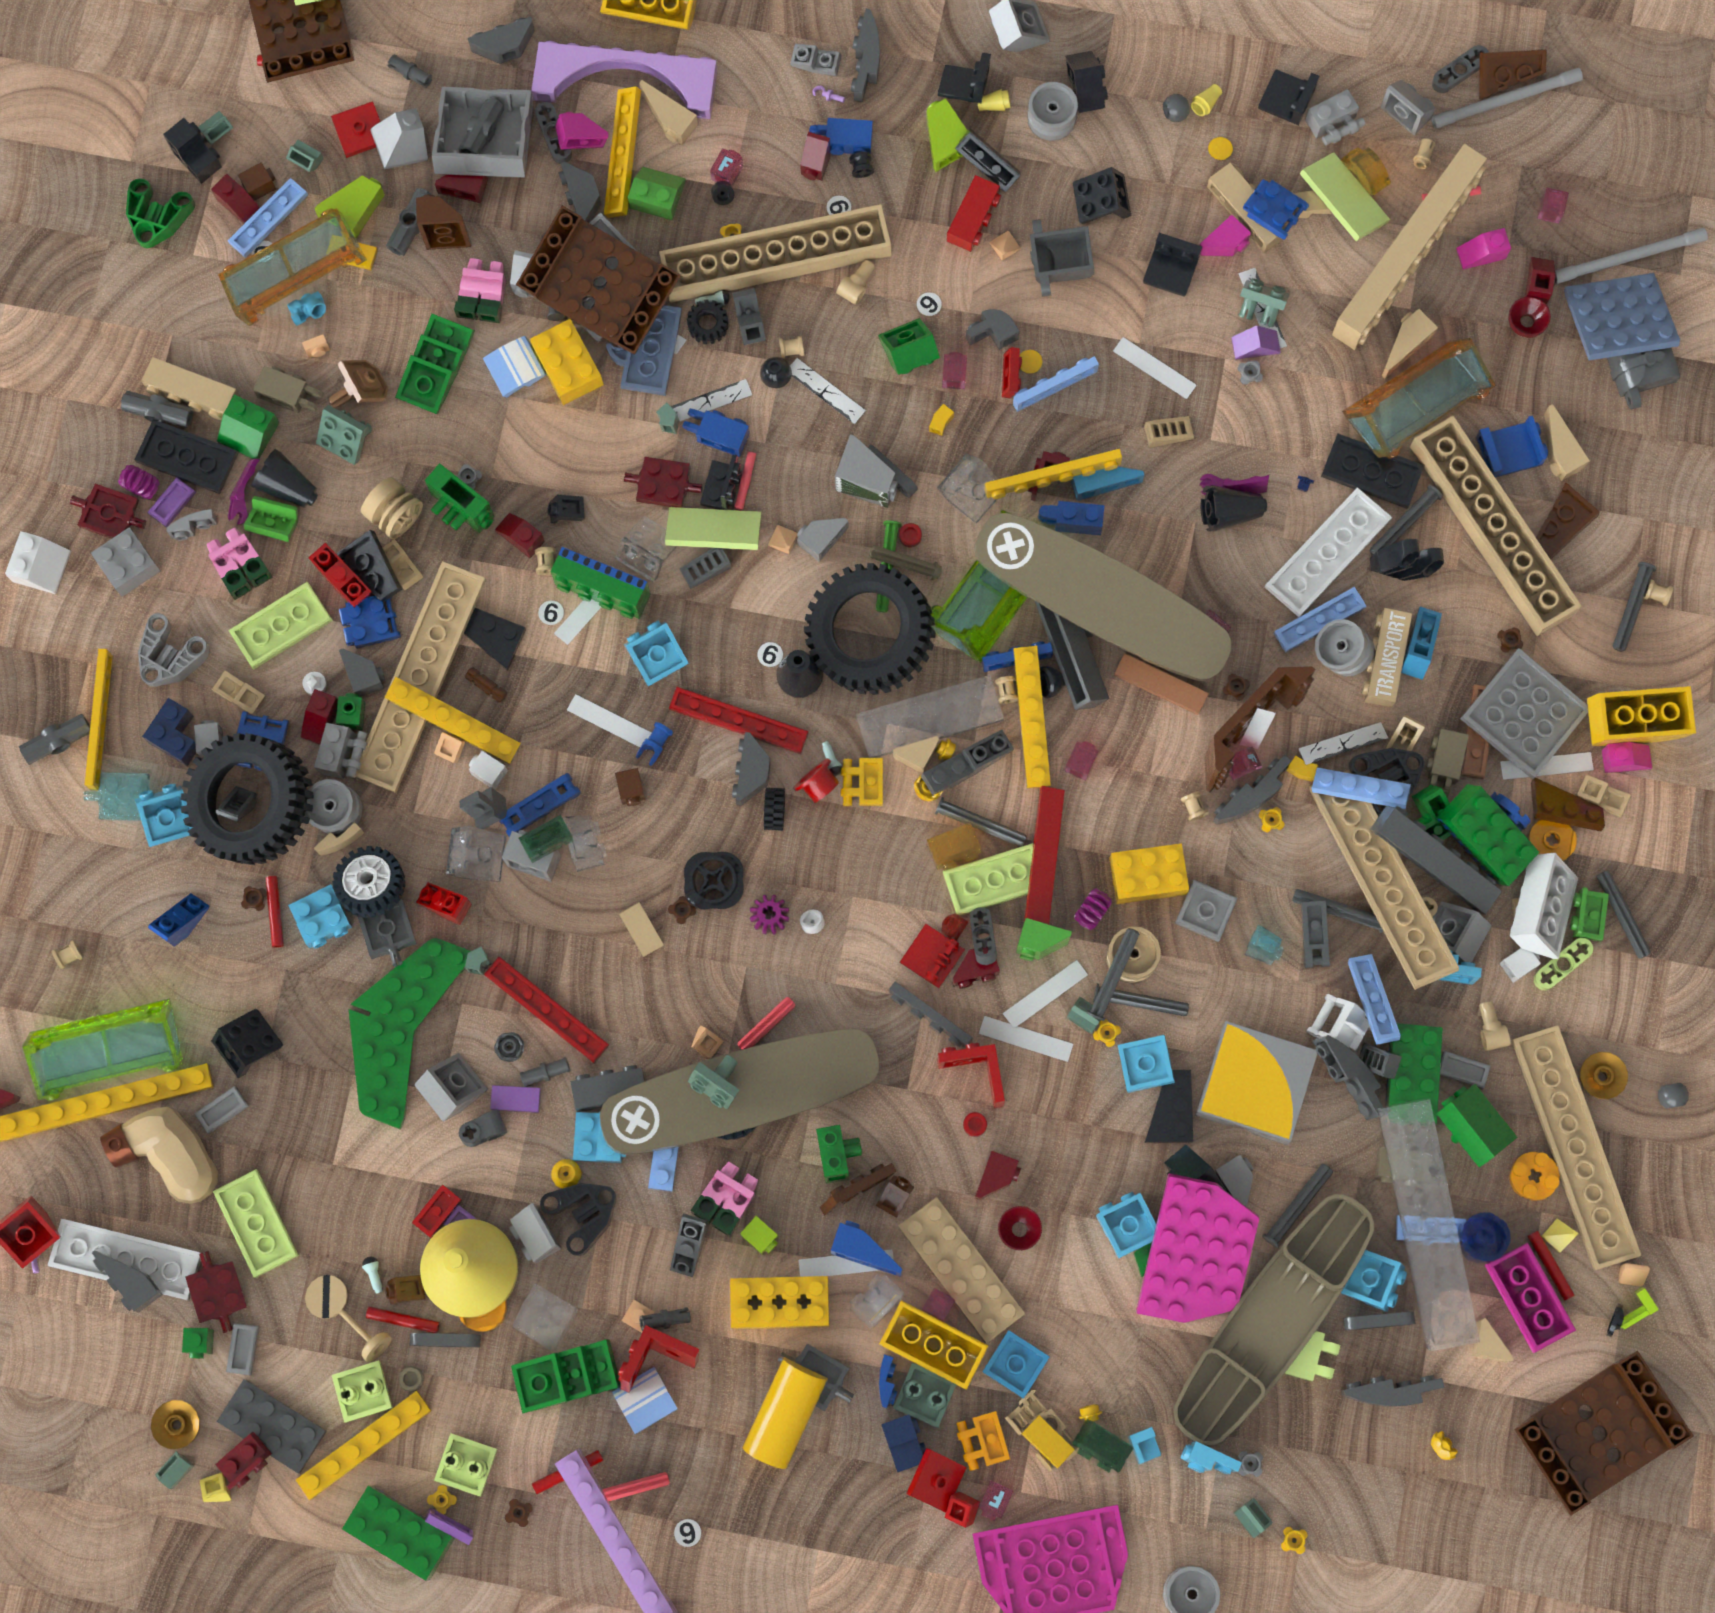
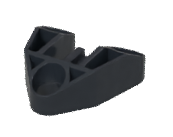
M1418 539L1399 541L1378 550L1370 557L1371 571L1402 581L1429 577L1444 564L1442 548H1428L1420 551Z
M1388 748L1356 755L1350 760L1349 769L1352 774L1365 776L1393 762L1394 766L1378 774V778L1390 781H1397L1402 778L1403 783L1411 784V794L1417 787L1424 767V759L1416 752ZM1409 757L1417 759L1418 768L1416 770L1408 768L1406 763ZM1357 759L1363 760L1366 765L1365 771L1360 772L1355 768V761ZM1373 803L1372 806L1379 817L1382 812L1379 810L1378 804Z
M580 1183L549 1192L541 1198L540 1207L543 1212L548 1215H557L568 1208L571 1209L590 1196L591 1199L572 1211L579 1224L600 1211V1215L581 1226L579 1230L568 1237L566 1248L572 1255L582 1256L586 1254L610 1226L616 1204V1193L611 1187ZM604 1190L610 1191L612 1194V1199L607 1204L600 1203L598 1199L599 1194ZM549 1197H554L558 1201V1206L553 1211L545 1208V1201ZM574 1238H581L584 1241V1247L581 1251H573L571 1249V1241Z

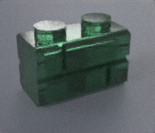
M561 815L518 838L532 863L562 848L563 844L567 845L574 841Z
M1088 1419L1085 1420L1072 1444L1079 1449L1077 1454L1089 1461L1091 1457L1099 1461L1096 1466L1110 1473L1111 1469L1119 1473L1133 1450V1446Z

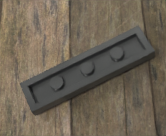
M894 982L889 988V993L892 994L890 998L901 1006L906 1004L911 1008L910 1013L921 1020L924 1017L930 1022L929 1026L937 1033L941 1034L942 1031L950 1036L948 1040L952 1044L960 1048L971 1043L972 1037L900 984Z

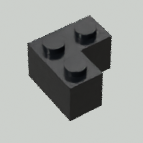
M1092 51L1065 56L1068 78L1077 97L1078 112L1083 113L1105 108V100H1108L1106 86H1103L1102 79L1105 78V69L1100 64L1099 57L1096 58Z
M182 118L163 135L173 154L202 184L222 168L218 160L220 155L213 147L208 148L204 144L206 140L200 134L201 130L194 122L189 123L185 118Z
M1184 1145L1164 1162L1169 1170V1174L1215 1182L1227 1192L1213 1168L1187 1145Z

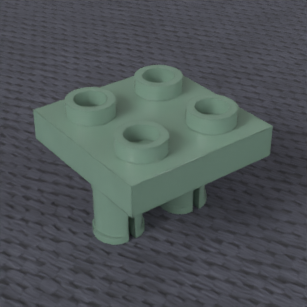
M1258 279L1246 280L1240 294L1241 297H1244V301L1238 316L1244 318L1248 309L1246 319L1252 320L1255 308L1259 302L1266 305L1260 323L1266 325L1267 319L1270 317L1268 326L1274 327L1279 309L1284 311L1290 294L1285 293L1286 289L1279 286H1273V288L1264 286V282Z
M327 405L322 412L316 444L355 465L360 460L364 438L371 433L372 427L369 423L365 425V421L359 422L353 419L352 415L349 412L346 414L345 410L339 411Z
M726 1055L715 1071L699 1062L688 1082L694 1091L709 1096L711 1098L710 1101L719 1108L724 1107L728 1109L739 1092L738 1088L727 1081L738 1062L731 1056Z
M912 1363L893 1409L907 1415L910 1414L911 1417L938 1428L956 1384L922 1366Z

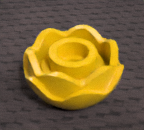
M921 775L915 780V793L924 801H934L943 793L941 791L932 795Z
M570 1159L558 1161L551 1171V1178L554 1184L561 1189L577 1185L582 1176L578 1164Z
M1436 1431L1431 1439V1446L1443 1460L1456 1458L1455 1455L1458 1451L1453 1448L1451 1439L1445 1437L1443 1431Z

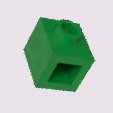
M347 693L345 696L338 697L337 725L349 727L351 730H363L366 703L360 695Z
M183 1328L182 1353L189 1354V1358L204 1359V1354H212L214 1330L209 1328Z

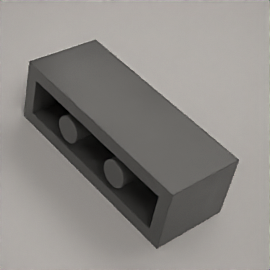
M637 1065L623 1067L621 1072L614 1073L613 1070H604L599 1072L600 1076L590 1077V1074L576 1076V1080L570 1081L575 1110L582 1112L602 1108L609 1097L645 1082L643 1069L637 1068Z

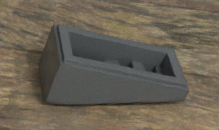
M712 548L681 567L680 571L690 589L729 570L731 563L723 548ZM718 556L721 561V564L719 565L714 559V557ZM710 560L713 566V569L711 570L706 564V561ZM700 564L702 565L705 571V574L703 575L697 567ZM691 569L694 570L696 576L698 577L695 580L689 572V570Z
M235 786L216 809V814L238 822L256 806L257 793Z
M1365 1042L1359 1056L1371 1072L1390 1079H1395L1402 1057Z

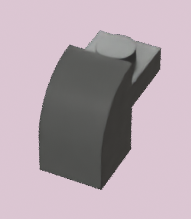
M755 288L732 293L743 344L747 345L765 341L766 337Z
M997 309L982 311V322L976 321L966 330V340L970 346L990 335L999 350L1019 340L1020 332L1012 318L1007 313Z
M492 787L483 792L476 791L459 801L460 808L475 819V826L479 829H485L504 819L507 815L506 798Z

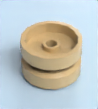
M1131 926L1128 928H1132L1140 934L1133 948L1134 955L1138 957H1129L1120 980L1125 983L1135 984L1145 981L1154 973L1160 961L1161 949L1158 940L1150 931L1142 927ZM1128 928L1120 930L1111 940L1106 956L1108 968H1110Z

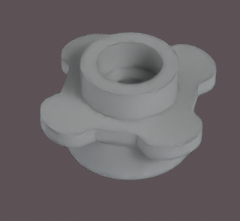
M1248 361L1239 364L1238 371L1241 372L1240 381L1242 384L1247 385L1253 381L1261 382L1263 375L1260 373V363L1258 361Z
M465 464L459 470L457 477L474 490L476 482L482 478V473L479 470L475 471L470 465Z
M1246 1451L1239 1453L1238 1458L1242 1464L1238 1473L1242 1476L1253 1474L1255 1477H1259L1262 1474V1454L1259 1452L1248 1454ZM1251 1461V1462L1253 1463V1465H1252V1466H1249V1465H1248V1462Z

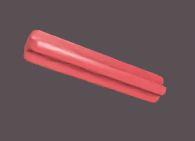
M789 997L782 1000L737 1043L739 1048L743 1050L753 1047L795 1008V1003Z
M663 1472L602 1490L607 1500L612 1501L667 1486L670 1484L667 1472Z

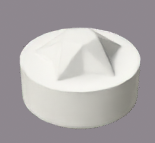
M310 672L303 679V688L311 696L314 689L325 692L327 688V681L319 672Z
M808 910L800 918L802 929L809 934L820 932L825 925L823 915L818 910Z

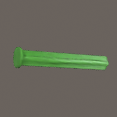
M886 520L883 522V525L886 526L883 548L895 552L898 528L902 524L897 521ZM881 562V564L887 565V567L890 570L894 566L885 562ZM877 594L876 611L885 613L888 611L889 598Z

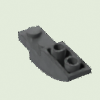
M867 8L864 16L859 18L858 29L860 33L859 36L854 37L852 49L856 50V59H858L856 65L858 76L852 80L851 91L854 92V101L863 102L868 82L877 84L880 64L878 29L871 10Z
M1000 730L965 748L960 754L923 772L921 778L931 794L935 795L976 775L1012 752L1014 748L1003 730Z
M1286 755L1280 760L1276 757L1267 767L1270 770L1265 777L1260 775L1252 784L1255 787L1254 789L1248 783L1242 788L1238 785L1229 795L1232 799L1227 805L1222 803L1215 810L1214 814L1217 816L1213 822L1216 825L1231 822L1252 813L1264 805L1282 788L1283 783L1278 778L1288 768L1291 760Z
M1329 1035L1314 1039L1313 1043L1316 1051L1326 1064L1329 1075L1336 1083L1341 1081L1346 1083L1348 1092L1355 1099L1358 1109L1365 1119L1377 1118L1386 1113L1374 1092L1381 1086L1367 1065L1350 1048Z
M1434 1375L1421 1377V1383L1413 1385L1411 1380L1396 1383L1397 1388L1394 1389L1392 1379L1385 1380L1384 1376L1371 1378V1384L1361 1386L1360 1381L1346 1384L1347 1389L1341 1390V1394L1344 1397L1364 1404L1396 1407L1423 1403L1421 1393L1445 1387L1442 1378L1435 1379Z

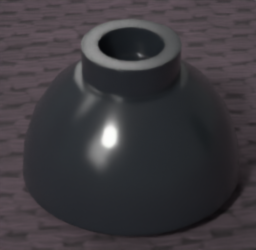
M780 357L767 359L760 369L762 382L770 388L785 386L792 376L789 363Z
M1042 666L1039 668L1042 696L1048 699L1057 695L1061 691L1062 686L1066 684L1062 673L1050 666Z

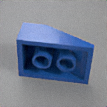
M846 1220L845 1224L839 1223L831 1248V1255L901 1277L902 1268L864 1230L860 1229L859 1224Z

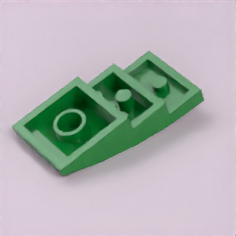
M431 313L424 335L421 334L414 355H410L395 398L438 414L458 374L475 330Z
M610 1339L549 1354L511 1366L522 1414L621 1387Z

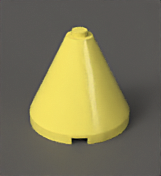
M476 1219L455 1221L441 1228L426 1245L420 1264L421 1281L430 1300L443 1311L458 1317H479L501 1306L512 1293L518 1276L517 1254L508 1237L494 1225Z

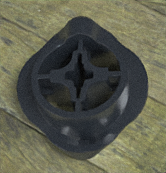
M723 851L700 852L692 856L684 868V893L687 901L694 907L703 910L727 909L736 905L744 892V870L741 861L732 853ZM714 861L724 863L721 868L719 867L715 871H709L703 866ZM729 869L733 878L730 890L724 885V877ZM698 871L704 877V883L699 891H697L695 884ZM710 876H719L717 878L719 883L717 885H709L711 883ZM712 890H719L725 895L715 900L703 898Z

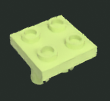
M379 1360L332 1375L344 1423L393 1408Z
M450 1433L434 1481L481 1497L498 1449Z

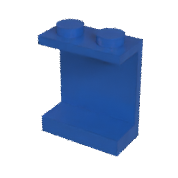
M1529 416L1525 423L1490 432L1489 427L1480 429L1476 436L1483 460L1495 478L1541 466L1548 456L1547 446L1545 443H1542L1540 438V425L1534 421L1533 416Z

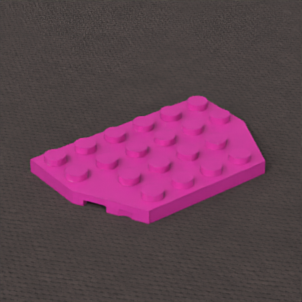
M1168 1173L1136 1308L1137 1314L1186 1323L1232 1311L1240 1301L1260 1219L1259 1216L1215 1182Z
M1118 1505L972 1534L982 1584L1004 1613H1100L1115 1609L1128 1558Z

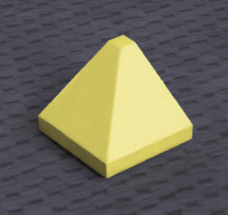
M1556 1219L1542 1234V1238L1560 1253L1578 1233L1559 1219Z
M222 1472L200 1480L204 1502L232 1500L230 1491L226 1487V1478Z

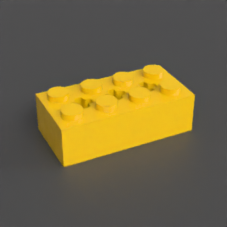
M828 1276L730 1278L731 1329L829 1327ZM779 1296H782V1299L787 1301L786 1305H783V1309H778L777 1305H773V1301L777 1300ZM802 1296H806L807 1300H811V1304H807L805 1309L802 1308L801 1304H797L798 1299L801 1300ZM753 1297H757L759 1301H762V1306H758L757 1310H753V1307L749 1305V1301H753Z

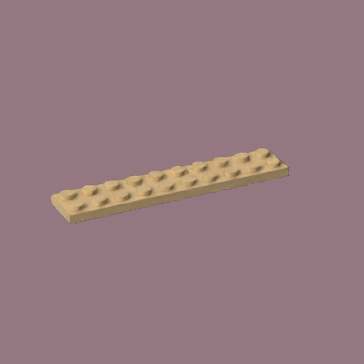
M442 561L390 686L395 677L437 698L486 582L485 577ZM384 698L366 740L367 746L362 751L360 758L362 764L360 770H357L355 777L397 793L427 721Z
M1310 786L1309 791L1414 990L1459 971L1458 964L1398 852L1370 830L1378 818L1372 804L1313 793L1312 786Z
M1557 1025L1511 1040L1554 1162L1558 1167L1563 1187L1593 1270H1599L1642 1256L1559 1026Z

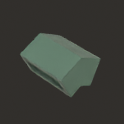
M218 111L198 128L201 130L200 134L212 145L233 129V126Z
M297 140L294 145L290 146L286 159L309 172L316 170L324 159L321 152L300 140Z
M666 403L656 411L660 420L659 425L663 432L677 434L680 420L677 413Z
M479 947L467 954L465 969L469 973L483 975L484 968L491 965L483 948Z
M1081 997L1078 998L1067 1015V1019L1090 1034L1093 1033L1100 1022L1099 1019L1087 1014V1011H1091L1093 1005Z
M176 1451L155 1476L167 1488L174 1489L194 1465Z
M1252 1498L1234 1512L1252 1538L1258 1536L1273 1523L1255 1498Z

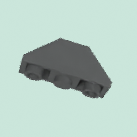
M519 18L513 23L498 25L493 30L475 33L472 37L468 38L471 51L499 64L521 57L535 31L532 18Z
M562 162V171L558 173L562 185L567 184L569 190L565 192L568 204H573L574 212L590 223L601 206L600 195L592 174L567 162Z
M745 732L744 739L740 738L738 752L742 753L741 761L736 763L735 775H739L738 784L733 785L732 798H736V804L742 806L766 788L769 780L770 757L750 732Z
M683 1213L670 1271L689 1277L694 1276L709 1224L707 1220Z

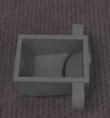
M1041 219L1032 220L1033 234H1030L1032 249L1030 254L1032 264L1034 265L1036 281L1041 286L1042 297L1051 296V282L1080 280L1094 275L1088 226L1043 232Z
M1672 348L1607 358L1612 380L1616 383L1620 397L1625 396L1627 405L1631 410L1640 408L1642 405L1639 392L1676 383L1680 378Z

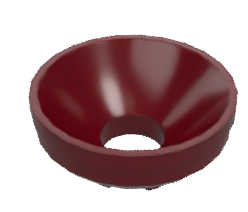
M1531 296L1522 297L1515 301L1508 315L1509 325L1512 330L1526 338H1533L1542 334L1547 329L1551 319L1548 306L1541 299ZM1528 316L1533 320V325L1525 327L1521 324L1520 319Z
M1012 1207L1004 1212L999 1220V1237L1010 1249L1017 1251L1028 1250L1037 1244L1041 1237V1220L1036 1212L1028 1207ZM1020 1222L1026 1226L1027 1232L1024 1236L1018 1237L1013 1234L1012 1227L1015 1223Z

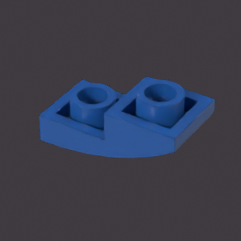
M884 1354L880 1370L879 1391L882 1407L887 1409L888 1404H894L898 1391L893 1390L895 1384L887 1382L886 1379L887 1377H893L897 1364L892 1363L894 1357Z

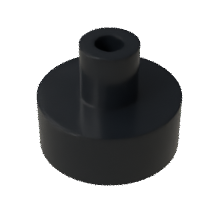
M719 181L711 188V195L716 204L727 205L733 201L735 193L729 182Z

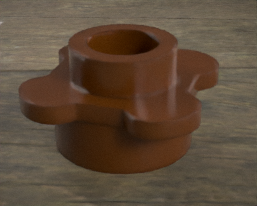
M1513 627L1512 629L1498 632L1497 638L1501 641V650L1507 653L1511 649H1521L1523 647L1518 628Z
M1231 674L1228 676L1227 686L1223 687V693L1234 696L1238 701L1243 700L1245 697L1244 692L1249 688L1250 682L1236 674Z
M247 886L244 889L243 901L241 902L244 909L254 908L257 911H262L265 907L263 902L264 897L267 896V891L264 888L257 889Z
M681 896L673 905L668 907V912L676 917L678 924H685L687 918L696 914V908L690 905L685 896Z
M512 1499L509 1502V1512L505 1515L506 1522L518 1523L520 1527L527 1526L529 1514L533 1510L530 1503L523 1504L517 1499ZM518 1510L521 1511V1515H517Z

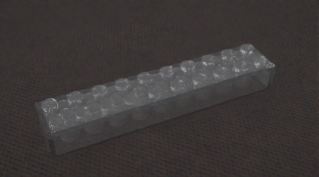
M1425 1098L1378 1107L1426 1348L1432 1352L1478 1343L1480 1340L1431 1101Z

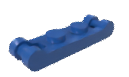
M566 773L509 808L506 817L499 821L500 824H504L506 827L507 835L510 837L512 831L518 833L519 830L525 829L569 800L578 797L581 791L571 782L573 779L570 774ZM564 786L567 792L561 795L557 789ZM518 815L520 821L514 824L512 817Z

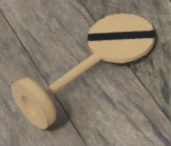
M330 1275L316 1278L307 1288L305 1295L306 1306L310 1313L323 1319H329L340 1314L367 1341L362 1350L364 1360L371 1362L377 1359L390 1345L391 1336L386 1332H381L371 1338L344 1310L347 1304L348 1293L343 1281Z

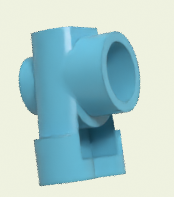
M318 291L313 294L306 293L300 300L296 299L287 304L291 312V318L296 326L305 322L309 316L317 319L326 312L323 297Z

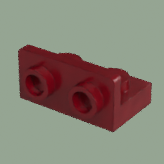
M251 1432L215 1465L230 1482L226 1486L228 1490L235 1486L240 1489L250 1480L248 1475L253 1470L258 1473L268 1464L266 1459L272 1453L258 1436Z

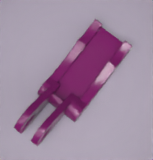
M254 458L247 462L230 495L228 520H233L236 514H238L237 525L244 523L248 518L244 489L249 478L255 473V466L260 459Z
M1204 474L1200 478L1202 481L1199 486L1204 488L1205 486L1214 485L1259 494L1267 492L1269 475L1262 477L1254 476L1244 480H1232L1229 478L1223 480L1212 474Z

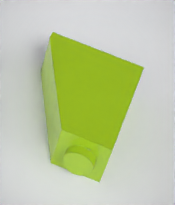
M946 98L940 102L935 101L930 104L926 113L932 163L935 172L963 157L955 147L967 132V129Z
M360 176L316 205L315 212L321 220L357 239L385 196L382 184L372 177L368 179Z

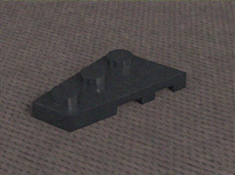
M367 531L336 553L380 601L385 602L402 590L375 531Z
M474 608L464 635L508 671L526 628Z
M1173 1070L1175 1083L1161 1087L1144 1143H1193L1191 1070Z

